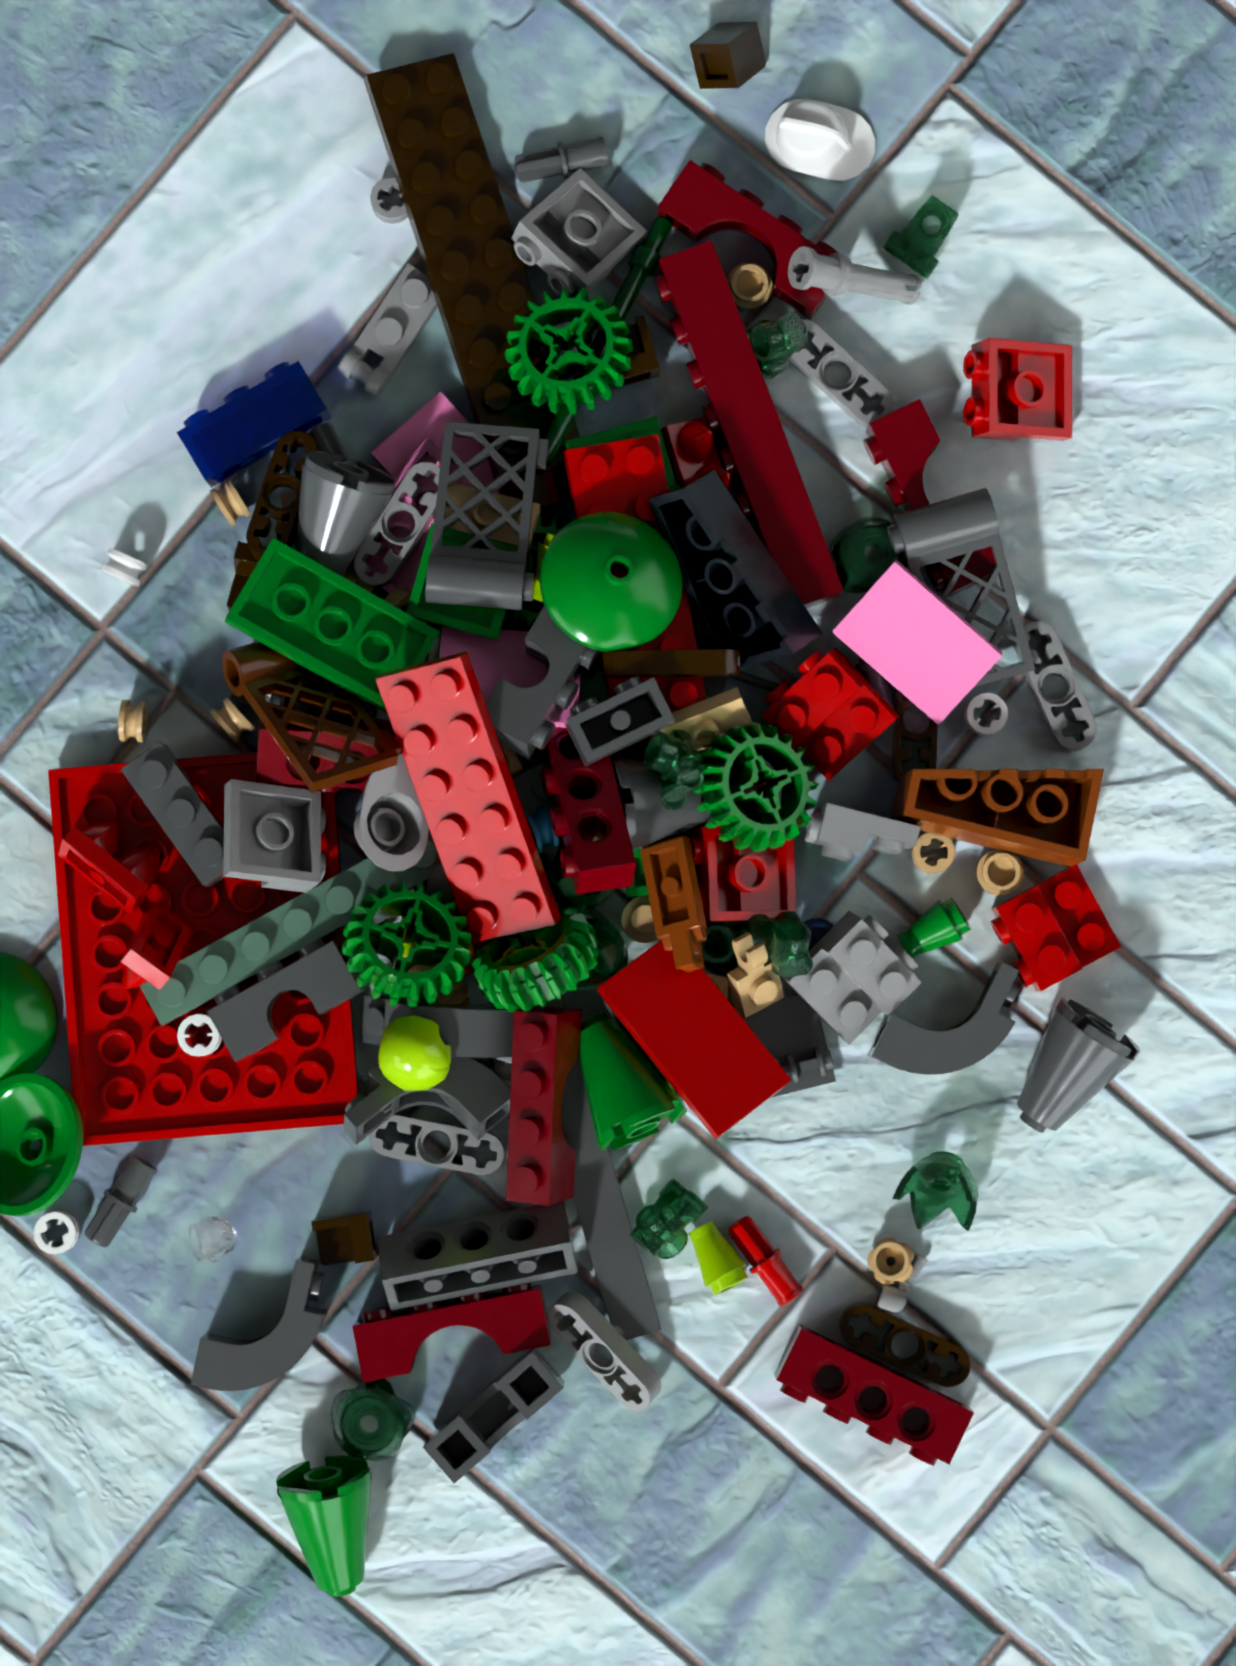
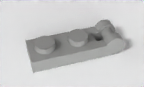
M407 263L353 347L346 353L338 366L337 372L348 380L352 377L365 384L364 390L375 397L382 393L438 307L428 276ZM369 352L383 359L376 369L363 362Z

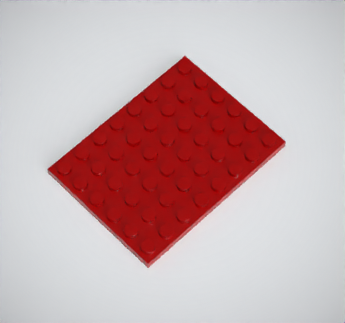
M257 752L177 759L195 783L194 787L203 801L223 824L224 785L231 779L256 782ZM311 755L310 760L314 759L316 756ZM128 763L49 769L48 777L72 1097L77 1104L82 1120L83 1146L344 1124L345 1108L359 1094L352 999L325 1014H318L312 1001L304 993L297 990L283 993L275 1001L272 1010L274 1024L282 1038L245 1059L235 1062L223 1039L216 1051L201 1057L191 1056L184 1052L178 1043L177 1033L182 1021L188 1016L195 1014L209 1015L207 1011L217 1006L214 998L170 1023L161 1026L140 986L131 989H123L122 987L125 965L120 961L143 914L154 901L192 928V932L178 960L179 962L298 897L303 892L262 888V881L231 877L224 878L212 888L203 886L120 770ZM294 785L292 787L309 790L307 785ZM321 791V808H324L326 812V825L321 835V853L326 858L325 874L321 880V883L341 873L335 792ZM116 822L119 833L118 844L112 856L116 860L136 848L159 845L160 862L156 876L147 889L144 902L132 915L58 856L62 839L74 826L82 830L94 823ZM344 927L324 937L325 944L337 941L342 949L343 942L347 940L343 935ZM297 952L282 960L281 963L285 968L301 958ZM255 975L239 985L242 991L259 981ZM192 1024L188 1030V1034H193V1037L188 1038L190 1044L194 1047L201 1043L208 1046L212 1041V1036H207V1034L212 1033V1030L208 1024L201 1027Z

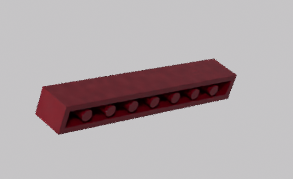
M712 240L659 259L658 271L660 274L653 276V280L662 303L670 300L676 317L669 319L678 346L686 344L692 361L686 363V368L694 389L702 387L708 404L702 406L703 414L710 431L713 433L719 430L725 448L718 450L724 469L730 476L736 475L741 489L740 492L735 493L739 508L747 519L752 518L759 538L806 609L840 597L844 589Z

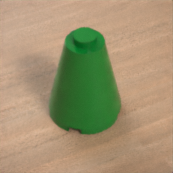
M602 1013L581 1023L579 1059L596 1141L601 1151H605L608 1145H610L612 1150L646 1139L659 1132L657 1126L661 1123L660 1120L668 1116L671 1124H673L686 1114L687 1109L683 1100L617 1017L607 1018L606 1014Z
M348 1455L325 1457L326 1466L312 1469L310 1468L309 1461L298 1463L280 1473L276 1480L277 1494L318 1589L326 1591L328 1595L334 1597L353 1593L356 1590V1586L364 1580L372 1473L365 1459Z

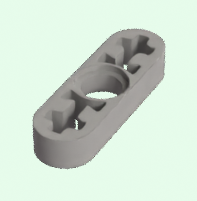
M799 319L788 325L784 331L781 344L785 357L856 423L867 428L869 423L892 412L893 397L891 392L817 323L808 319ZM808 332L813 336L811 346L815 351L821 354L823 348L827 347L831 352L824 355L819 361L817 368L813 369L809 364L814 362L815 356L805 348L796 352L793 349L795 344L793 334L797 333L800 336H804ZM839 361L846 364L851 373L850 380L842 386L829 384L824 377V368L829 363ZM858 378L865 382L859 389L864 396L871 399L877 395L882 399L879 408L883 413L880 415L873 411L868 415L863 414L861 410L864 402L855 393L851 401L843 397L854 388Z
M431 462L415 464L405 475L356 554L354 567L362 581L374 586H385L394 581L435 516L437 492L433 494L427 491L421 498L419 504L428 507L424 515L416 507L404 503L402 500L406 494L415 500L421 489V486L416 483L420 474L428 477L432 472L436 473L434 482L438 485L440 467ZM399 511L410 512L415 520L413 532L405 538L395 537L389 526L392 516ZM381 534L389 542L403 546L399 555L392 549L388 551L383 561L389 566L385 574L376 572L373 577L369 575L371 566L366 563L369 555L378 557L386 546L377 542Z
M1031 622L1024 626L1027 640H1030L1029 632L1032 631L1035 632L1037 637L1046 636L1049 642L1043 647L1046 660L1049 661L1056 656L1059 664L1047 666L1038 674L1034 670L1026 672V678L1054 742L1063 750L1079 751L1087 747L1094 740L1097 730L1095 719L1056 630L1045 622ZM1014 642V649L1016 655L1019 659V662H1021L1017 643ZM1031 650L1034 666L1040 665L1042 662L1036 650ZM1057 673L1066 679L1068 692L1064 698L1053 700L1044 694L1042 682L1048 674ZM1075 699L1078 707L1071 708L1069 713L1075 723L1083 721L1086 729L1080 733L1082 741L1076 742L1073 736L1066 738L1063 736L1062 729L1068 726L1066 717L1063 712L1054 717L1051 709L1063 707Z
M394 1114L369 1134L372 1148L382 1156L476 1175L494 1173L500 1168L505 1158V1148L502 1141L492 1133L488 1132L477 1140L467 1128ZM390 1122L397 1123L398 1132L412 1135V1125L421 1126L422 1129L417 1135L415 1142L416 1155L407 1153V1149L411 1144L398 1141L394 1143L392 1149L386 1148L385 1139L378 1137L379 1129H386ZM432 1131H442L450 1138V1151L442 1158H433L424 1149V1139ZM458 1134L468 1136L464 1146L475 1148L480 1146L482 1140L489 1141L490 1150L497 1152L496 1160H488L485 1167H480L477 1165V1157L462 1154L463 1164L453 1162L459 1149Z
M567 1292L549 1309L547 1319L552 1330L618 1401L631 1410L641 1411L646 1409L661 1391V1381L658 1374L593 1304L579 1293ZM586 1331L591 1334L589 1337L585 1333ZM596 1343L604 1345L611 1352L613 1359L604 1357L597 1350ZM620 1366L623 1368L622 1372L618 1369Z

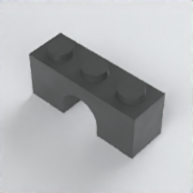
M545 605L525 637V648L527 655L546 666L548 669L547 676L539 684L528 688L517 687L500 679L486 702L500 745L528 760L536 747L541 750L545 748L555 729V724L551 721L560 707L566 710L570 706L579 688V684L575 683L583 667L588 670L593 667L601 652L583 646L567 636L552 620Z
M159 741L120 770L202 885L212 888L226 878L223 877L224 824L208 808L195 789V783L169 747Z
M319 938L297 951L301 958L285 968L281 961H278L256 974L259 981L257 984L242 991L238 984L214 997L217 1006L207 1012L235 1062L245 1059L282 1038L274 1024L272 1010L275 1001L283 993L290 990L300 991L309 997L318 1014H325L364 992L363 987L358 988L355 973L348 972L346 967L348 960L343 955L337 941L325 944L323 938Z
M536 1348L530 1349L426 1439L423 1448L455 1484L486 1457L509 1431L524 1419L528 1420L564 1388L565 1381Z

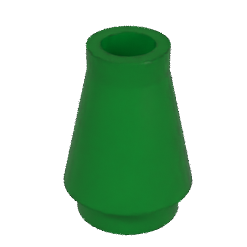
M951 897L943 903L939 899L913 924L897 936L906 953L915 958L920 954L963 940L962 935L970 931L971 928L960 908Z

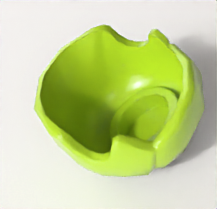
M415 1015L398 1017L384 1028L378 1053L379 1067L387 1080L404 1091L429 1090L445 1080L450 1069L451 1046L450 1044L445 1045L439 1033V1026L433 1020Z

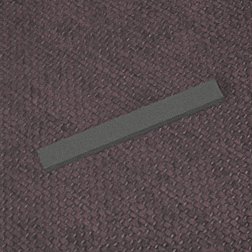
M563 994L561 995V1000L555 998L546 1004V1006L567 1008ZM578 1058L567 1076L561 1106L562 1128L565 1139L569 1146L576 1150L574 1202L610 1324L625 1340L660 1331L662 1328L609 1149L607 1147L605 1151H601L596 1141L580 1059Z

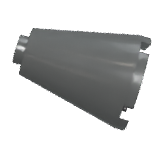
M308 451L302 463L296 551L343 577L394 492L395 480L384 471L367 463L358 461L357 466L342 462V455L323 451Z
M627 758L611 759L633 850L705 825L711 817L708 811L700 812L696 810L698 805L704 802L703 794H697L692 791L695 785L703 783V779L693 772L696 767ZM729 778V787L732 784L733 778Z
M1061 997L1055 1005L1017 1102L1018 1107L1023 1111L1020 1115L1021 1120L1041 1133L1046 1128L1057 1131L1136 1059L1141 1052L1139 1047L1125 1034L1118 1041L1115 1038L1117 1034L1111 1029L1113 1025L1078 1002L1071 999L1067 1002L1064 997Z

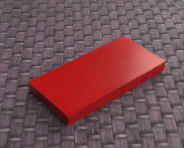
M662 940L601 984L597 989L601 997L715 1140L791 1082V1078L703 969H698L687 973L681 969H676L673 951L665 950Z

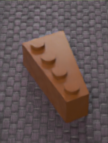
M912 769L899 778L891 819L920 826V831L1065 867H1072L1086 861L1104 769Z

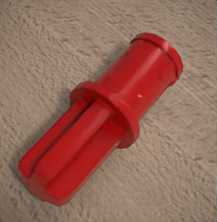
M744 1216L729 1227V1236L752 1266L749 1271L751 1274L757 1273L780 1307L790 1302L803 1291V1286L797 1282L779 1257L782 1253L779 1248L773 1249L751 1217Z

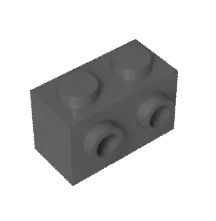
M636 676L614 687L613 690L616 696L601 703H598L596 697H592L570 708L573 716L566 719L565 727L585 767L653 735L675 722L654 677L642 683L640 677Z

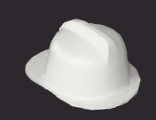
M794 99L782 104L771 114L765 127L767 149L770 156L780 166L791 171L826 180L846 181L858 177L869 167L875 154V137L871 126L860 114L844 107L817 100Z

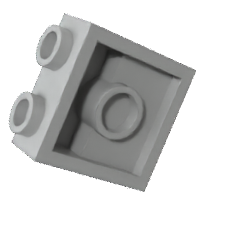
M579 168L518 222L511 240L515 243L514 250L522 262L530 266L536 263L549 275L548 283L557 295L560 296L561 289L564 286L569 289L570 296L576 298L577 293L582 287L589 294L607 278L612 268L643 241L647 230L587 173Z
M234 779L224 785L223 877L262 881V888L307 893L321 883L326 869V858L321 853V835L326 825V812L324 808H321V791L311 793L307 789Z
M827 803L821 808V812L814 811L811 814V821L808 823L804 841L822 847L821 856L848 862V860L852 859V855L859 856L865 852L868 840L873 841L871 846L873 850L892 855L903 853V849L908 850L916 846L921 827Z
M848 911L783 977L849 1045L882 1011L889 1016L922 983L913 973L919 967L913 958L901 947H898L893 952L883 942L889 935L888 932L870 915L862 920L851 911Z

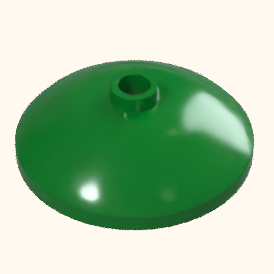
M597 512L570 522L553 538L542 560L540 590L550 617L571 639L583 646L598 651H630L652 642L671 623L681 601L682 574L673 549L666 539L651 525L634 516L623 513ZM614 565L620 566L625 571V577H615L611 573L610 567Z
M0 951L1 1081L15 1074L35 1073L41 1067L54 1045L58 1028V1013L53 993L43 976L23 959Z
M21 1073L0 1081V1214L28 1216L46 1209L64 1193L78 1168L83 1147V1127L80 1112L68 1090L50 1077L34 1073Z

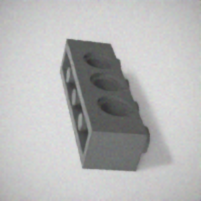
M564 1201L551 1206L534 1205L377 1237L381 1278L391 1311L578 1273L572 1234Z

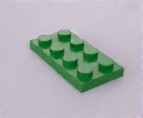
M272 538L225 618V623L385 713L387 711L375 679L382 673L423 663L440 634V631L275 538Z

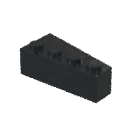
M715 470L678 481L648 499L661 533L677 557L682 574V583L710 650H740V668L792 655L823 634Z

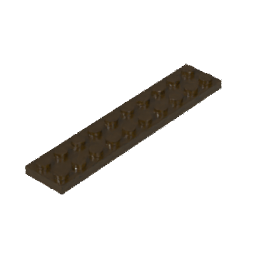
M451 53L366 74L364 84L475 422L482 425L540 429V439H543L555 414L550 411L548 400L540 407H537L531 400L532 393L526 396L521 395L517 387L519 381L512 380L508 369L513 364L508 363L505 358L506 349L513 347L508 344L507 333L508 331L518 330L514 323L515 315L529 317L526 305L528 301L536 303L524 264L514 250L515 243L511 240L513 230L455 54ZM537 342L532 355V365L543 374L547 368L545 361L549 354L545 352L543 345ZM575 419L571 423L550 466H546V470L536 469L533 502L540 504L541 510L572 502L563 452L567 450L565 443L568 440L580 437ZM487 439V441H488L490 444H491L493 441H495V440H488V439ZM509 441L497 452L513 467L527 456L529 443ZM490 456L487 459L494 480H496L505 472ZM526 469L518 474L524 482ZM512 480L498 490L499 494L523 500V492Z

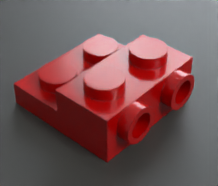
M987 338L971 345V350L967 352L963 362L964 375L967 379H971V397L965 402L963 418L966 425L971 426L972 438L1010 441L1020 438L1064 441L1072 438V345Z
M837 647L829 651L825 656L819 649L798 667L803 676L792 687L784 681L764 699L770 707L762 714L771 726H777L779 735L786 733L793 735L792 749L799 746L806 748L804 755L828 781L900 717Z
M705 826L692 829V837L688 838H690L706 922L797 919L794 839L785 840L784 845L776 849L767 847L764 851L754 852L751 851L750 846L743 850L734 849L733 839L726 842L718 840L720 826L712 829Z
M1077 864L992 908L996 916L995 919L990 921L994 932L1003 946L1008 943L1011 944L1018 957V960L1013 962V966L1019 970L1018 976L1025 987L1033 985L1036 991L1045 990L1082 970L1083 967L1121 948L1118 939Z

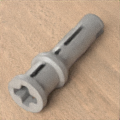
M803 246L793 253L788 265L789 283L793 288L799 290L816 287L821 288L825 294L830 296H838L849 291L900 301L909 305L915 303L921 293L905 289L907 285L921 288L920 278L915 274H904L852 264L846 255L840 253L825 256L817 254L813 248Z

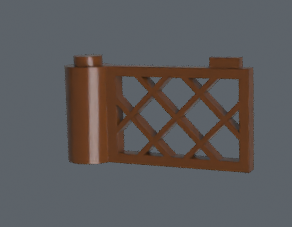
M259 641L223 652L222 670L230 690L236 696H245L311 793L397 765L398 755L401 754L402 747L388 728L383 730L378 728L355 695L326 679L325 681L331 688L329 694L305 688V683L323 677ZM277 693L291 699L286 708L267 702L263 696ZM298 700L323 707L320 717L294 710ZM330 710L351 715L354 720L353 726L327 720ZM288 723L313 729L310 740L290 735L286 730ZM321 732L347 739L343 750L318 743ZM357 742L374 747L378 754L365 757L352 753L350 750L353 743ZM311 755L337 762L335 768L317 773L309 760Z

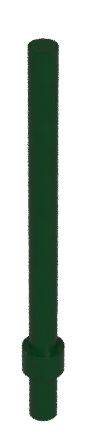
M656 217L642 246H636L628 261L630 270L611 305H615L619 309L620 318L618 321L625 320L646 277L653 276L658 266L659 259H661L659 252L673 227V224L666 218ZM600 331L597 332L589 348L594 351L595 357L602 360L607 341ZM576 374L573 380L584 377L585 375ZM581 402V403H577V405H578V410H579V408H580L582 402ZM565 403L562 404L560 410L554 415L543 439L548 440L546 466H550L575 418L573 414L569 413Z

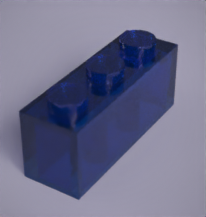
M299 361L292 365L288 362H283L274 366L264 374L265 381L249 389L248 385L239 387L225 396L224 401L226 404L210 413L207 409L198 411L183 422L185 428L178 431L177 434L211 488L274 452L278 440L286 433L292 431L306 433L331 418L328 409Z

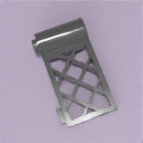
M445 422L431 552L426 574V603L522 610L524 601H533L535 573L526 572L536 469L546 470L548 440L540 439V429ZM454 437L474 438L482 446L483 450L464 464L453 452ZM487 439H488V440H495V441H493V442L490 444V443L487 441ZM509 441L529 443L527 456L513 467L497 452ZM491 456L505 473L485 487L471 470ZM451 462L458 468L452 474H450ZM526 469L524 482L518 474ZM465 476L479 493L459 508L449 497L448 489ZM512 480L523 492V500L509 511H506L492 494ZM486 500L499 514L500 518L483 531H480L466 515ZM446 507H448L453 513L445 519ZM521 513V521L519 526V524L514 520V518ZM459 520L474 536L462 547L442 546L444 531ZM507 524L519 537L517 552L497 550L489 542L488 538ZM481 544L485 549H478L476 547Z
M986 488L895 514V525L887 527L888 535L894 553L903 552L909 571L923 582L920 567L940 562L953 569L954 571L941 594L934 593L950 607L966 615L964 619L969 624L974 619L994 630L989 640L994 646H996L1001 635L1017 643L1021 662L1005 667L995 663L992 667L995 670L988 671L973 688L1035 670L999 535L996 511ZM991 546L995 565L986 581L964 570L973 551ZM962 555L957 565L947 560ZM960 574L982 585L969 610L947 599ZM997 576H999L1002 590L992 585ZM989 590L1004 597L1007 605V610L998 626L976 615ZM1010 620L1014 635L1005 631Z

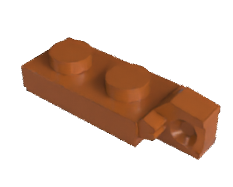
M681 835L642 847L640 853L656 938L662 940L665 950L673 951L676 969H681L688 973L705 968L700 942L707 940V932L705 930L707 925L690 838Z

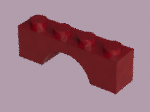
M689 160L658 205V216L669 220L673 224L674 229L695 243L710 234L720 231H738L755 238L768 251L774 264L775 284L773 296L807 319L812 320L828 295L821 288L810 287L806 290L793 288L788 279L790 258L799 247L803 246L813 248L817 254L825 256L838 252L825 242L818 241L817 244H814L802 236V228L790 218L784 215H779L776 218L762 209L764 203L750 191L741 189L737 192L725 184L726 178L713 166L707 163H702L699 166Z
M918 399L869 423L866 429L868 438L863 439L865 449L874 465L881 463L889 478L884 481V487L891 502L895 507L902 505L904 511L930 504L924 491L923 471L927 459L936 450L941 441L921 400ZM991 546L973 551L964 570L982 580H986L995 565ZM962 555L947 560L957 565ZM940 562L925 566L927 575L936 591L945 587L954 571ZM960 574L948 597L977 583Z
M537 1005L528 1012H525L523 1009L514 1012L506 1201L551 1206L574 1198L576 1150L571 1148L565 1139L562 1128L561 1106L567 1076L575 1061L580 1057L582 1009L542 1007Z
M530 1283L502 1288L503 1292L484 1296V1292L457 1297L455 1302L440 1305L437 1302L412 1306L409 1307L410 1311L391 1314L389 1306L362 1312L363 1320L356 1321L352 1327L363 1383L410 1374L414 1367L417 1351L423 1341L432 1333L449 1326L463 1325L481 1330L496 1342L504 1355L550 1346L552 1344V1337L547 1319L542 1285L531 1286Z

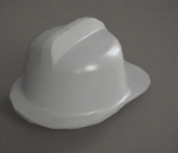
M398 757L397 765L370 774L365 786L362 806L357 812L354 821V835L358 845L376 866L387 871H404L415 866L424 855L429 827L403 757Z

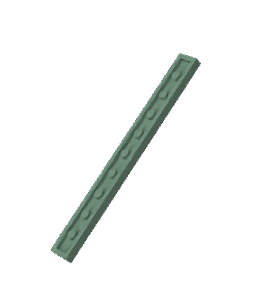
M545 761L512 779L524 813L528 812L530 815H535L536 809L541 806H545L551 813V808H555L553 795L546 796L543 790L541 768L546 767ZM430 829L424 855L415 866L404 871H387L376 866L367 858L312 888L307 893L299 895L177 962L170 979L160 990L149 982L141 985L140 988L161 1026L210 1001L229 988L250 979L270 965L290 957L309 943L319 938H324L344 927L346 923L352 922L349 918L352 908L355 905L362 907L363 896L368 892L377 897L378 889L384 883L394 893L398 882L402 880L406 883L408 891L415 888L417 884L428 881L434 869L442 864Z

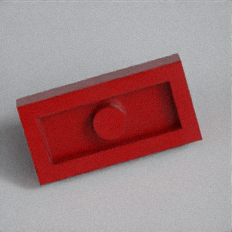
M705 417L666 425L661 429L676 482L715 470L729 491L730 474L721 466L713 441V433L710 431Z
M116 822L94 823L82 830L74 826L62 839L58 856L132 915L144 902L147 889L156 876L160 862L159 845L136 848L116 860L112 857L118 844L119 833Z
M155 901L143 914L120 961L125 965L122 978L123 989L136 988L149 982L160 990L170 979L192 932V928Z

